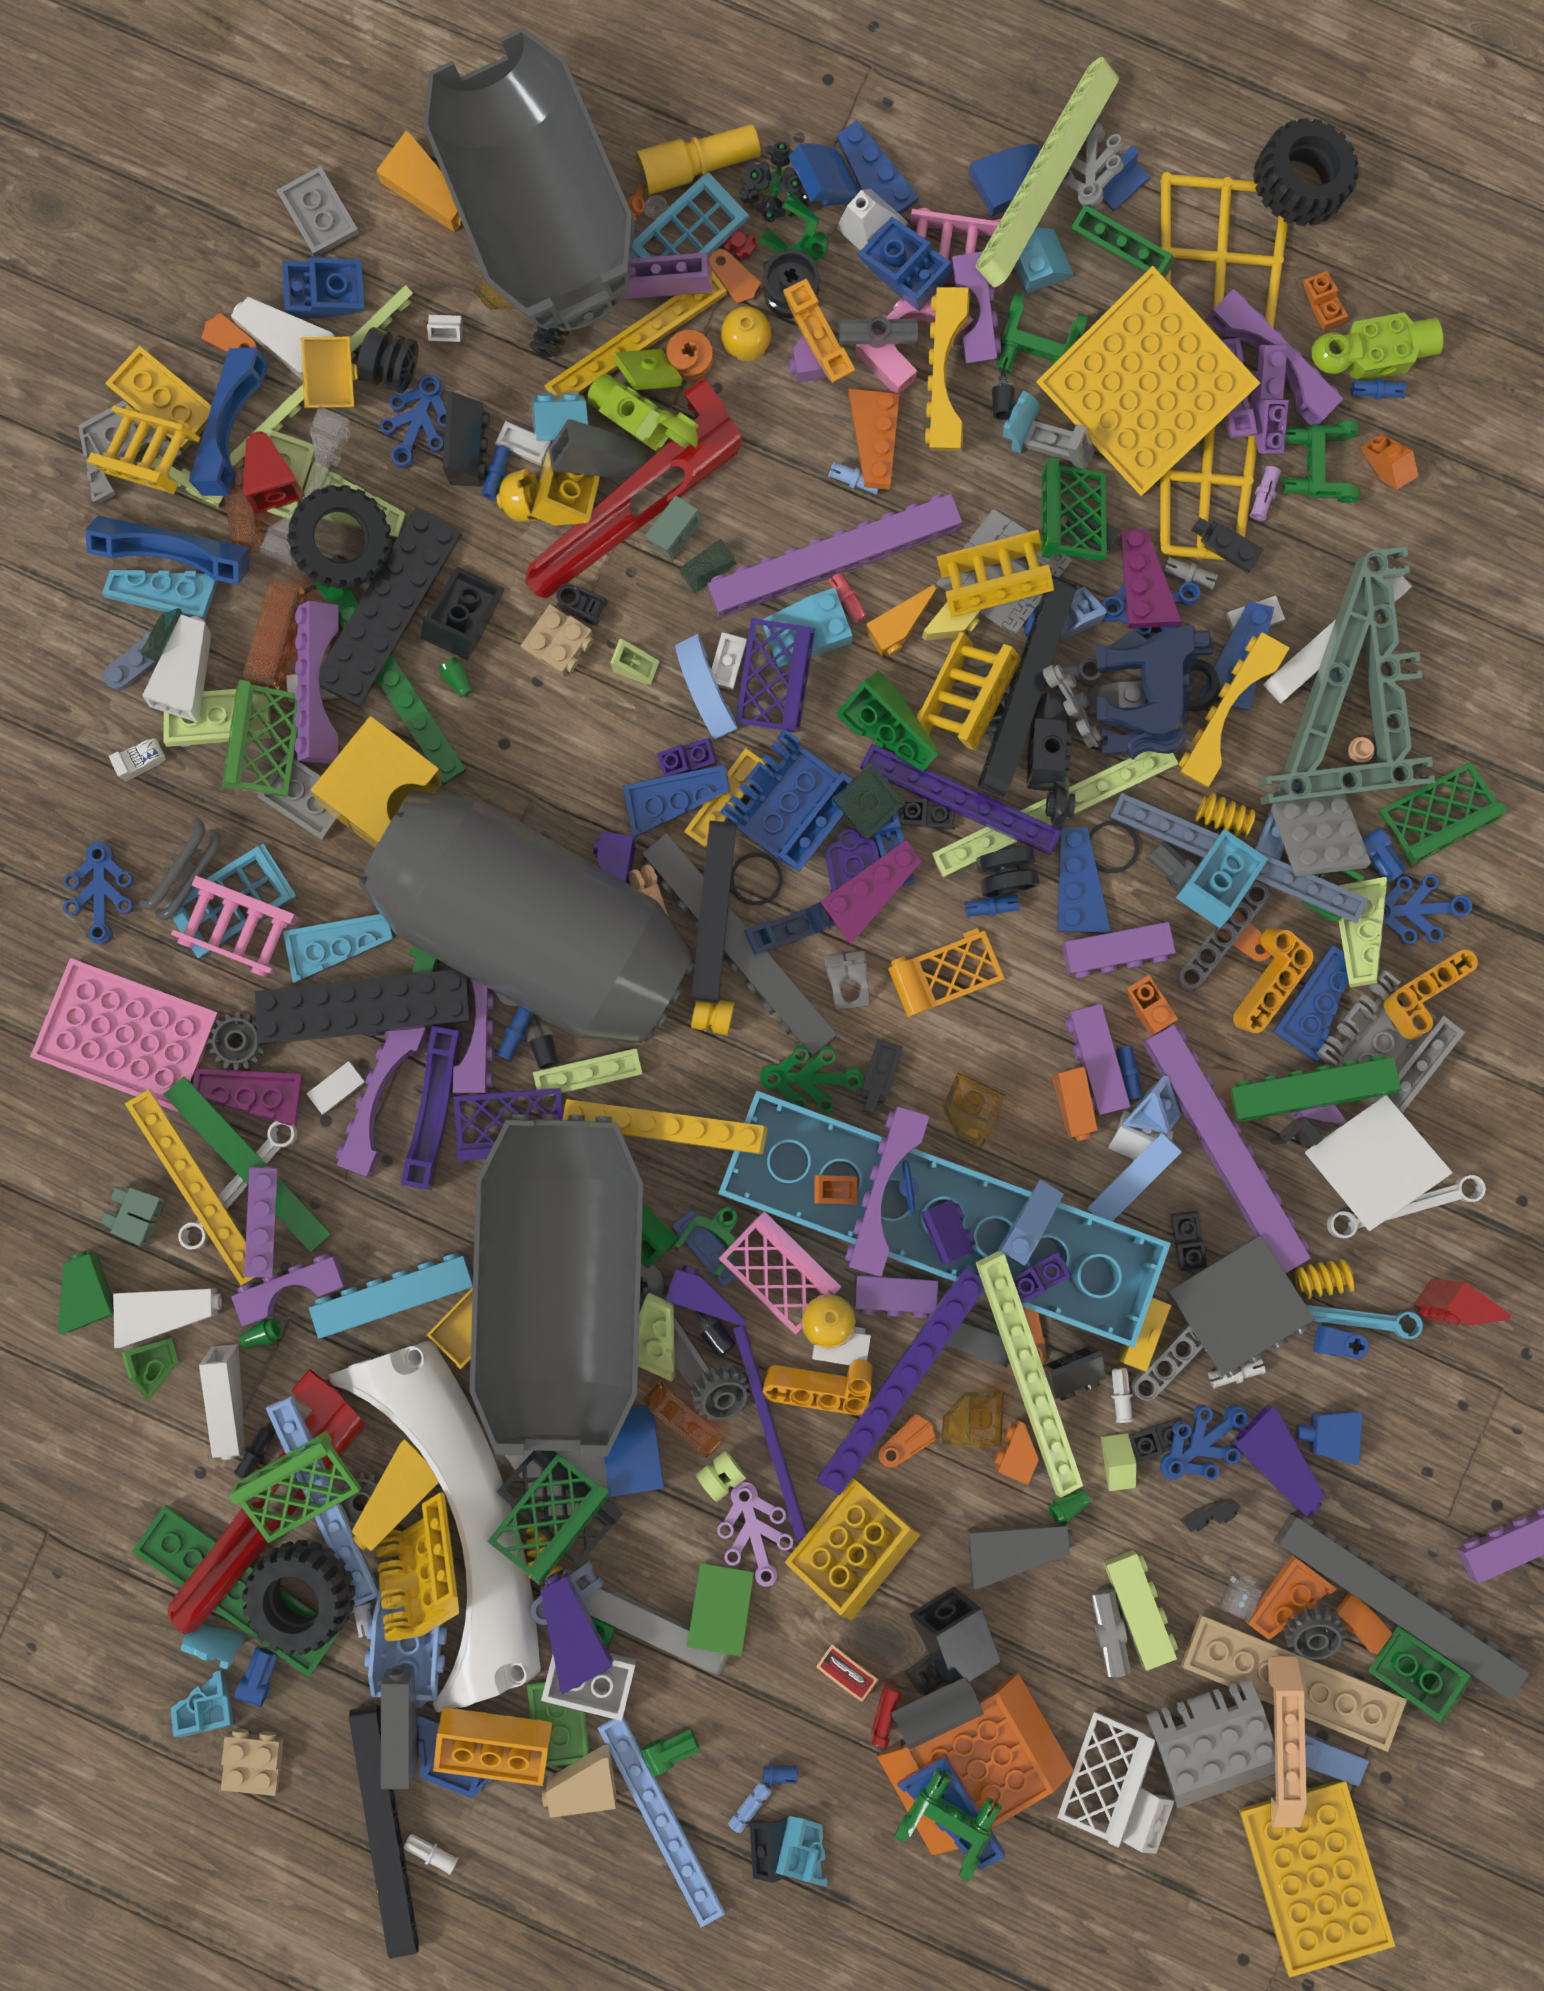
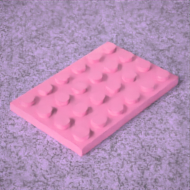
M70 958L30 1057L133 1096H138L151 1089L161 1106L179 1112L163 1094L183 1076L193 1083L195 1069L199 1068L208 1045V1039L212 1035L210 1029L215 1028L220 1013Z

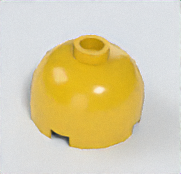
M751 306L738 307L732 310L725 317L721 327L722 345L729 355L731 354L741 361H753L762 357L772 341L771 325L766 315L759 309Z
M529 468L508 474L503 479L497 494L499 508L503 509L510 519L520 523L540 520L530 516L539 481L535 474H529L531 471Z
M826 1294L820 1295L809 1302L804 1309L801 1323L803 1333L809 1342L817 1347L829 1350L839 1348L848 1342L854 1333L856 1319L852 1307L846 1300L837 1295Z

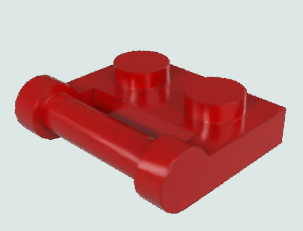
M884 1680L871 1731L872 1744L881 1748H888L890 1741L888 1736L893 1720L891 1713L896 1709L897 1702L900 1701L902 1693L896 1689L895 1682Z

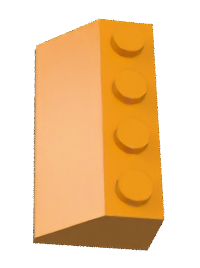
M443 1707L437 1732L433 1771L543 1786L552 1722Z

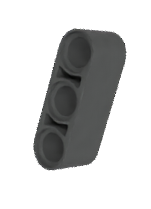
M961 1322L945 1345L1007 1367L1009 1363L1001 1336Z

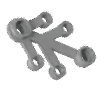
M1097 121L1086 138V163L1075 157L1070 166L1086 176V183L1084 184L1076 180L1070 169L1061 182L1062 187L1070 188L1078 193V200L1081 205H1087L1091 208L1097 207L1102 202L1103 188L1124 167L1121 158L1115 155L1124 147V142L1119 134H1114L1108 138L1107 149L1097 159L1098 143L1105 137V130L1101 123ZM1106 165L1108 169L1097 179V174Z
M1052 664L1044 668L1043 675L1051 688L1059 686L1067 700L1063 704L1068 715L1079 719L1076 722V726L1087 747L1095 746L1097 748L1101 746L1102 733L1097 725L1093 726L1085 709L1090 706L1084 692L1075 695L1073 690L1077 686L1071 672L1064 674L1059 664L1056 666Z

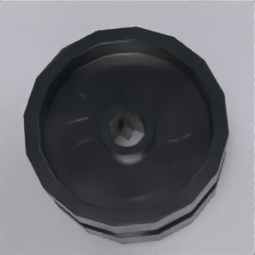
M790 249L780 251L772 256L765 265L763 274L765 303L778 316L789 319L794 318L783 290L804 279L808 280L818 299L820 275L818 266L812 257L802 251Z
M1010 848L977 857L978 873L990 875L980 882L982 896L1010 895L1039 886L1038 872L1033 869H1025L1035 862L1033 848Z

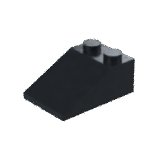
M457 567L424 617L420 639L468 661L504 592V588Z
M1090 1346L1042 1365L1053 1398H1060L1061 1401L1075 1396L1074 1391L1084 1387L1085 1390H1090L1099 1386V1380L1105 1378L1102 1353L1100 1350Z

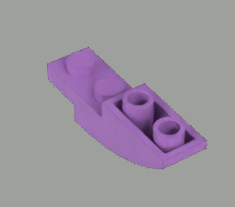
M1260 345L1258 370L1252 371V374L1260 382L1251 392V409H1253L1257 434L1254 435L1258 453L1261 454L1284 453L1289 400L1283 399L1288 345Z

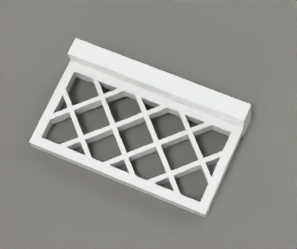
M1094 1711L1057 1818L1107 1840L1109 1844L1119 1848L1156 1745L1153 1734L1142 1732ZM1098 1720L1109 1725L1112 1736L1099 1741L1094 1730ZM1114 1727H1116V1728H1118V1729H1120V1730H1123V1731H1121V1732H1119V1733H1116V1730H1115ZM1129 1733L1139 1737L1136 1747L1125 1752L1119 1736ZM1093 1736L1095 1743L1089 1745L1091 1738ZM1115 1738L1121 1754L1108 1760L1101 1744ZM1097 1746L1104 1762L1090 1767L1085 1755L1087 1750ZM1133 1753L1131 1762H1129L1127 1755ZM1123 1758L1128 1770L1126 1775L1116 1779L1109 1763ZM1084 1763L1086 1769L1080 1772L1082 1764ZM1106 1765L1112 1781L1098 1786L1092 1770ZM1088 1773L1094 1789L1081 1794L1076 1781L1078 1776ZM1124 1780L1122 1788L1120 1789L1118 1782ZM1114 1784L1119 1797L1116 1802L1107 1805L1100 1790ZM1073 1790H1075L1077 1796L1071 1798ZM1097 1792L1103 1807L1089 1813L1083 1797ZM1079 1799L1085 1815L1074 1818L1065 1814L1068 1804ZM1115 1806L1113 1814L1111 1815L1109 1809ZM1105 1811L1110 1822L1107 1831L1096 1828L1091 1816ZM1087 1818L1089 1824L1083 1822L1082 1820Z

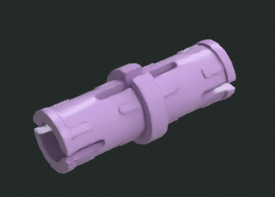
M1274 466L1265 467L1261 484L1255 491L1256 499L1250 512L1251 518L1259 521L1266 520L1271 500H1274L1276 497L1275 488L1282 472L1279 468Z

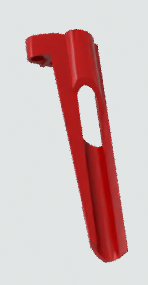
M704 378L683 393L688 401V409L696 417L693 421L699 425L696 430L698 435L697 448L689 443L686 448H683L673 440L669 441L592 510L588 523L576 524L534 559L527 569L525 583L536 596L547 599L561 585L567 584L663 511L675 495L680 498L738 454V449L742 446L739 430L734 421L728 416L727 410L716 392ZM670 467H680L684 470L683 482L633 518L630 502L634 494Z
M308 1369L293 1387L291 1392L313 1409L305 1419L312 1439L326 1431L332 1439L331 1446L338 1456L341 1457L365 1428L363 1421L341 1397L342 1391L311 1369ZM285 1450L282 1451L278 1458L286 1454ZM328 1455L321 1458L325 1468L330 1470L334 1465ZM277 1483L273 1485L271 1493L274 1494L282 1484ZM299 1489L293 1496L295 1499H306L302 1489ZM255 1496L249 1499L251 1505L262 1509L266 1501L264 1498ZM289 1504L287 1515L292 1516L299 1506ZM243 1508L240 1509L214 1547L195 1568L168 1605L169 1621L182 1634L195 1632L268 1545L266 1539ZM274 1519L270 1525L265 1521V1524L273 1532L280 1528L281 1520Z

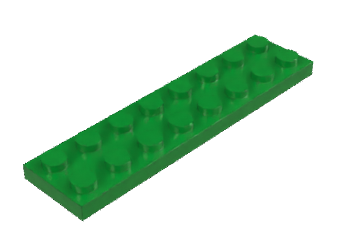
M166 1504L162 1507L132 1552L182 1587L218 1540ZM251 1564L214 1610L303 1674L310 1677L342 1631V1628L329 1643H326L317 1651L311 1650L308 1654L299 1655L296 1650L290 1655L284 1654L281 1648L277 1651L269 1648L270 1643L266 1640L261 1642L257 1638L258 1632L255 1629H250L247 1624L250 1618L249 1616H244L242 1608L247 1603L242 1600V1593L247 1588L245 1581L254 1568ZM280 1585L281 1597L291 1611L305 1617L318 1616L317 1610Z

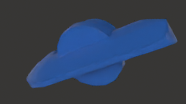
M905 1160L902 1161L904 1179L899 1184V1190L903 1196L907 1197L911 1214H914V1196L919 1191V1184L916 1179L911 1177L909 1161Z

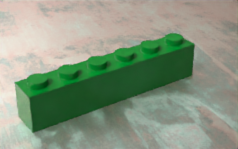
M1378 1055L1369 1058L1370 1062L1360 1064L1358 1060H1351L1342 1063L1343 1067L1332 1069L1331 1065H1325L1315 1068L1316 1072L1305 1074L1304 1070H1298L1288 1073L1289 1077L1278 1079V1075L1264 1077L1262 1082L1251 1084V1080L1237 1082L1235 1087L1230 1090L1236 1123L1398 1093L1401 1090L1394 1057L1386 1059L1385 1055Z

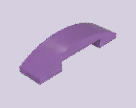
M1240 338L1222 340L1243 363ZM1246 397L1223 418L1230 438L1257 434L1253 409H1250L1248 397Z

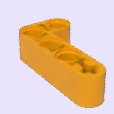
M1268 928L1263 932L1261 944L1274 959L1235 1011L1233 1022L1238 1029L1251 1033L1262 1032L1312 964V950L1289 930ZM1278 936H1279L1280 940H1279V943H1278V945H1277L1276 941H1277V938H1278ZM1282 973V979L1279 981L1280 974ZM1267 994V1000L1264 1003V997Z
M1461 950L1399 988L1384 1000L1386 1013L1404 1038L1408 1040L1417 1039L1432 1028L1433 1019L1423 1005V1002L1477 968L1478 959L1472 951ZM1459 963L1461 965V968L1456 970L1454 965ZM1438 974L1442 976L1443 981L1439 978ZM1418 986L1422 988L1423 993L1419 991ZM1398 999L1402 1001L1403 1006L1399 1004ZM1413 1021L1418 1024L1419 1029L1414 1026Z
M854 1360L849 1365L846 1377L774 1365L766 1370L763 1394L767 1400L772 1402L850 1415H861L869 1403L873 1366L866 1360Z

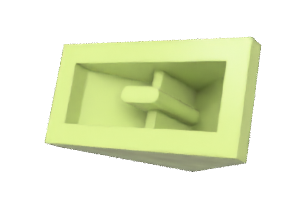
M619 639L610 664L613 673L651 685L659 660L629 642Z
M1128 1433L1101 1436L1108 1491L1136 1488V1460Z

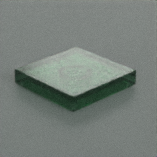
M868 764L832 799L864 839H869L905 804L873 764Z

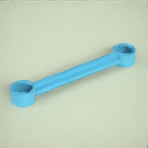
M1305 1304L1315 1319L1313 1322L1393 1331L1398 1337L1406 1339L1416 1338L1420 1335L1423 1328L1421 1318L1413 1312L1402 1311L1396 1315ZM1405 1315H1409L1415 1321V1329L1410 1334L1405 1333L1401 1328V1324H1399L1400 1319Z

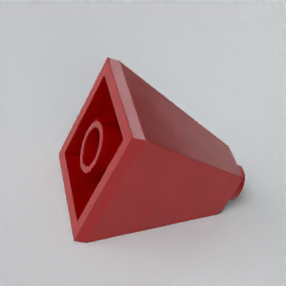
M262 431L250 434L249 438L246 439L243 492L256 514L298 502L305 498V494L294 474L267 433Z

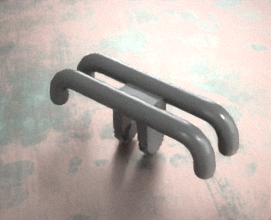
M194 819L191 822L194 833L180 855L172 854L171 859H173L174 864L171 869L164 867L161 871L166 876L150 899H141L139 901V906L142 909H154L162 902L175 881L183 884L166 909L159 908L155 911V916L158 919H170L178 912L194 888L192 883L195 876L201 877L220 847V834L216 830L210 829L207 832V836L210 839L208 847L196 865L189 862L205 834V825L200 819Z

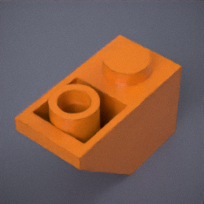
M1386 435L1376 436L1361 446L1362 452L1380 479L1396 490L1419 477L1413 451Z
M1147 975L1126 989L1136 1015L1150 1036L1178 1020L1150 975Z
M1016 1419L1015 1424L1010 1423L1006 1430L1004 1438L1008 1440L1004 1449L999 1448L995 1456L994 1463L997 1464L995 1469L1028 1485L1039 1459L1025 1423Z

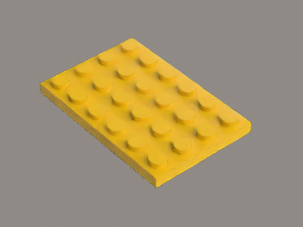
M1336 1780L1306 1789L1307 1806L1301 1827H1272L1271 1800L1239 1809L1289 1978L1395 1947L1346 1781Z

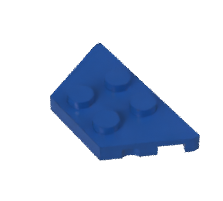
M420 1713L417 1718V1725L419 1730L418 1746L421 1759V1778L473 1798L492 1779L433 1771L440 1721Z

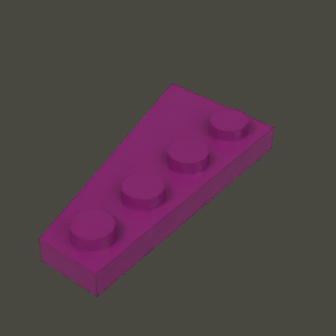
M1121 530L1120 542L1128 628L1180 626L1182 621L1148 530Z
M907 840L820 901L849 944L857 938L922 862Z
M195 1069L193 1085L209 1102L297 1127L303 1083L302 1074Z

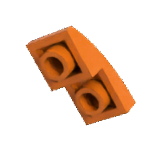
M1328 271L1304 279L1303 285L1308 300L1323 331L1346 323L1348 314L1337 297L1339 290Z
M1348 1593L1336 1609L1339 1618L1343 1619L1346 1630L1356 1634L1369 1652L1378 1655L1393 1634L1381 1619L1352 1593Z

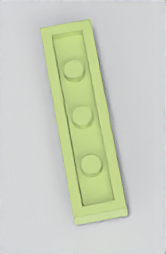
M636 1048L533 1072L537 1090L561 1088V1093H567L643 1075ZM555 1094L544 1095L542 1098L554 1096Z

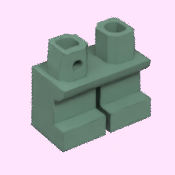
M115 1187L111 1200L121 1203L122 1206L119 1213L106 1210L101 1223L112 1229L110 1233L136 1245L147 1246L156 1226V1223L152 1221H158L167 1198L148 1193L139 1188Z

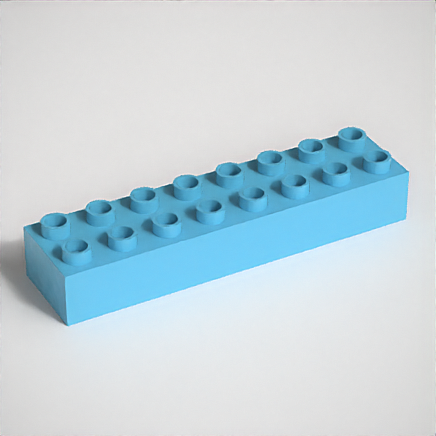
M756 1091L745 1123L768 1128L763 1155L734 1151L718 1194L855 1245L858 1234L853 1233L857 1218H863L866 1208L862 1207L861 1204L865 1191L871 1192L874 1181L869 1180L873 1165H879L882 1155L878 1154L877 1151L882 1137ZM913 1148L899 1161L891 1173L883 1193L881 1224L884 1238L889 1248L887 1257L952 1281L956 1280L966 1264L978 1272L976 1262L997 1252L1032 1192ZM905 1160L909 1161L911 1177L916 1179L919 1184V1191L914 1196V1214H911L907 1197L903 1196L899 1190V1184L904 1179L902 1161ZM814 1176H856L857 1204H814ZM952 1200L954 1204L959 1203L965 1217L961 1220L965 1230L970 1229L976 1244L972 1245L974 1252L952 1263L943 1265L939 1261L920 1212ZM1059 1202L1026 1265H1020L1009 1257H1005L1011 1275L1014 1276L1059 1251L1072 1276L1023 1303L1022 1307L1135 1348L1171 1243Z

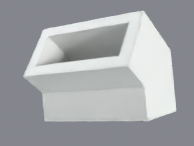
M429 315V322L427 324L428 341L460 342L463 336V320L461 316Z

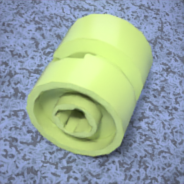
M726 1450L713 1460V1466L706 1465L695 1474L703 1488L715 1502H718L729 1493L728 1488L730 1486L735 1488L747 1479L742 1469ZM725 1472L726 1475L724 1478H722L720 1474Z

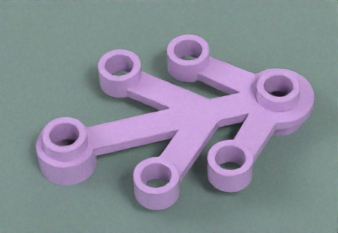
M743 1481L737 1487H733L731 1491L733 1506L725 1520L718 1525L717 1533L723 1539L730 1538L734 1531L733 1525L743 1510L746 1522L732 1547L725 1552L724 1558L727 1564L737 1565L741 1559V1552L750 1537L758 1565L755 1572L756 1581L761 1586L768 1587L775 1583L777 1571L772 1564L768 1563L761 1534L776 1542L778 1547L784 1551L789 1550L793 1546V1538L789 1533H781L756 1518L754 1508L770 1515L773 1523L780 1524L785 1520L786 1512L782 1507L773 1506L759 1498L756 1487L750 1482ZM747 1491L750 1495L749 1499L746 1501L739 1498L740 1492ZM776 1510H780L783 1513V1517L779 1520L774 1519L772 1516ZM723 1525H728L731 1531L725 1535L721 1533L720 1528ZM782 1537H788L790 1539V1544L788 1546H782L780 1544V1539ZM730 1552H736L738 1558L735 1561H730L727 1555ZM762 1572H770L771 1578L763 1580L761 1578Z

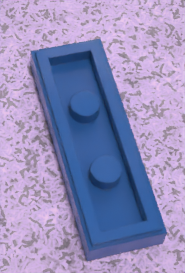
M691 1209L672 1227L681 1237L692 1220L698 1215ZM694 1228L685 1240V1243L710 1273L714 1275L721 1265L718 1258L727 1249L713 1233L702 1228ZM733 1257L729 1261L734 1266H740ZM725 1267L716 1280L724 1288L735 1276Z

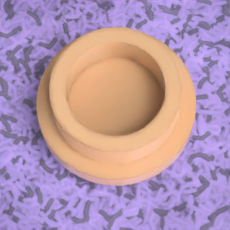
M1357 737L1348 745V755L1356 763L1368 762L1375 752L1373 743L1365 737Z

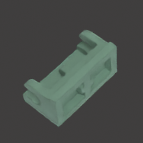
M675 495L647 532L645 538L652 543L651 546L673 561L702 523V517L698 509Z

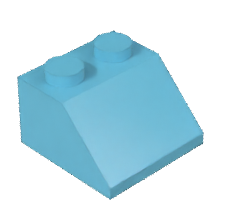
M1036 227L1014 266L1026 295L1074 276L1055 230Z
M542 392L538 393V397H532L533 429L537 441L554 440L568 419L588 425L586 401L584 395H579V392H564V396H553V393Z

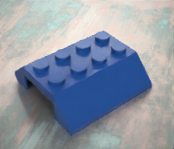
M784 729L777 737L781 744L774 742L771 745L773 750L782 758L780 763L777 764L772 757L764 754L761 760L768 767L758 762L745 779L753 789L745 783L739 786V789L751 799L749 803L745 805L738 797L732 796L729 801L738 811L726 803L721 809L720 814L729 822L737 823L736 829L778 861L800 872L864 788L843 772L839 775L800 745V740Z

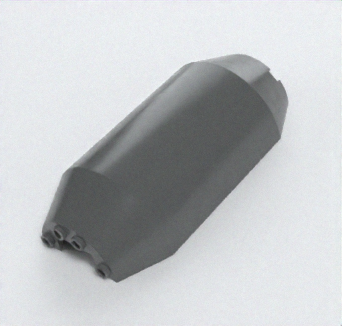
M522 27L500 38L507 56L495 60L478 70L461 77L454 62L451 61L429 71L423 126L487 284L537 326L547 330L550 327L559 328L561 331H569L586 327L604 318L618 306V300L621 296L627 293L634 238V219L565 58Z
M411 791L381 837L358 883L398 938L576 1038L633 1043L645 1041L648 1043L655 1031L654 1026L656 1024L661 1026L668 1014L665 1008L668 1003L674 1004L681 992L678 985L684 974L688 975L695 964V961L691 959L693 955L692 949L657 900L479 798Z
M512 1114V1120L505 1121L476 1179L470 1394L495 1455H524L525 1450L580 1451V1456L608 1457L637 1396L643 1182L618 1123L612 1122V1117L595 1116V1121H585V1115H569L568 1120H558L557 1114H541V1119H529L527 1114Z

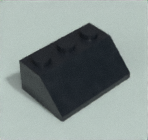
M448 391L443 470L450 485L481 487L482 478H486V462H483V453L488 452V438L484 437L485 428H489L490 424L489 412L485 411L482 402Z

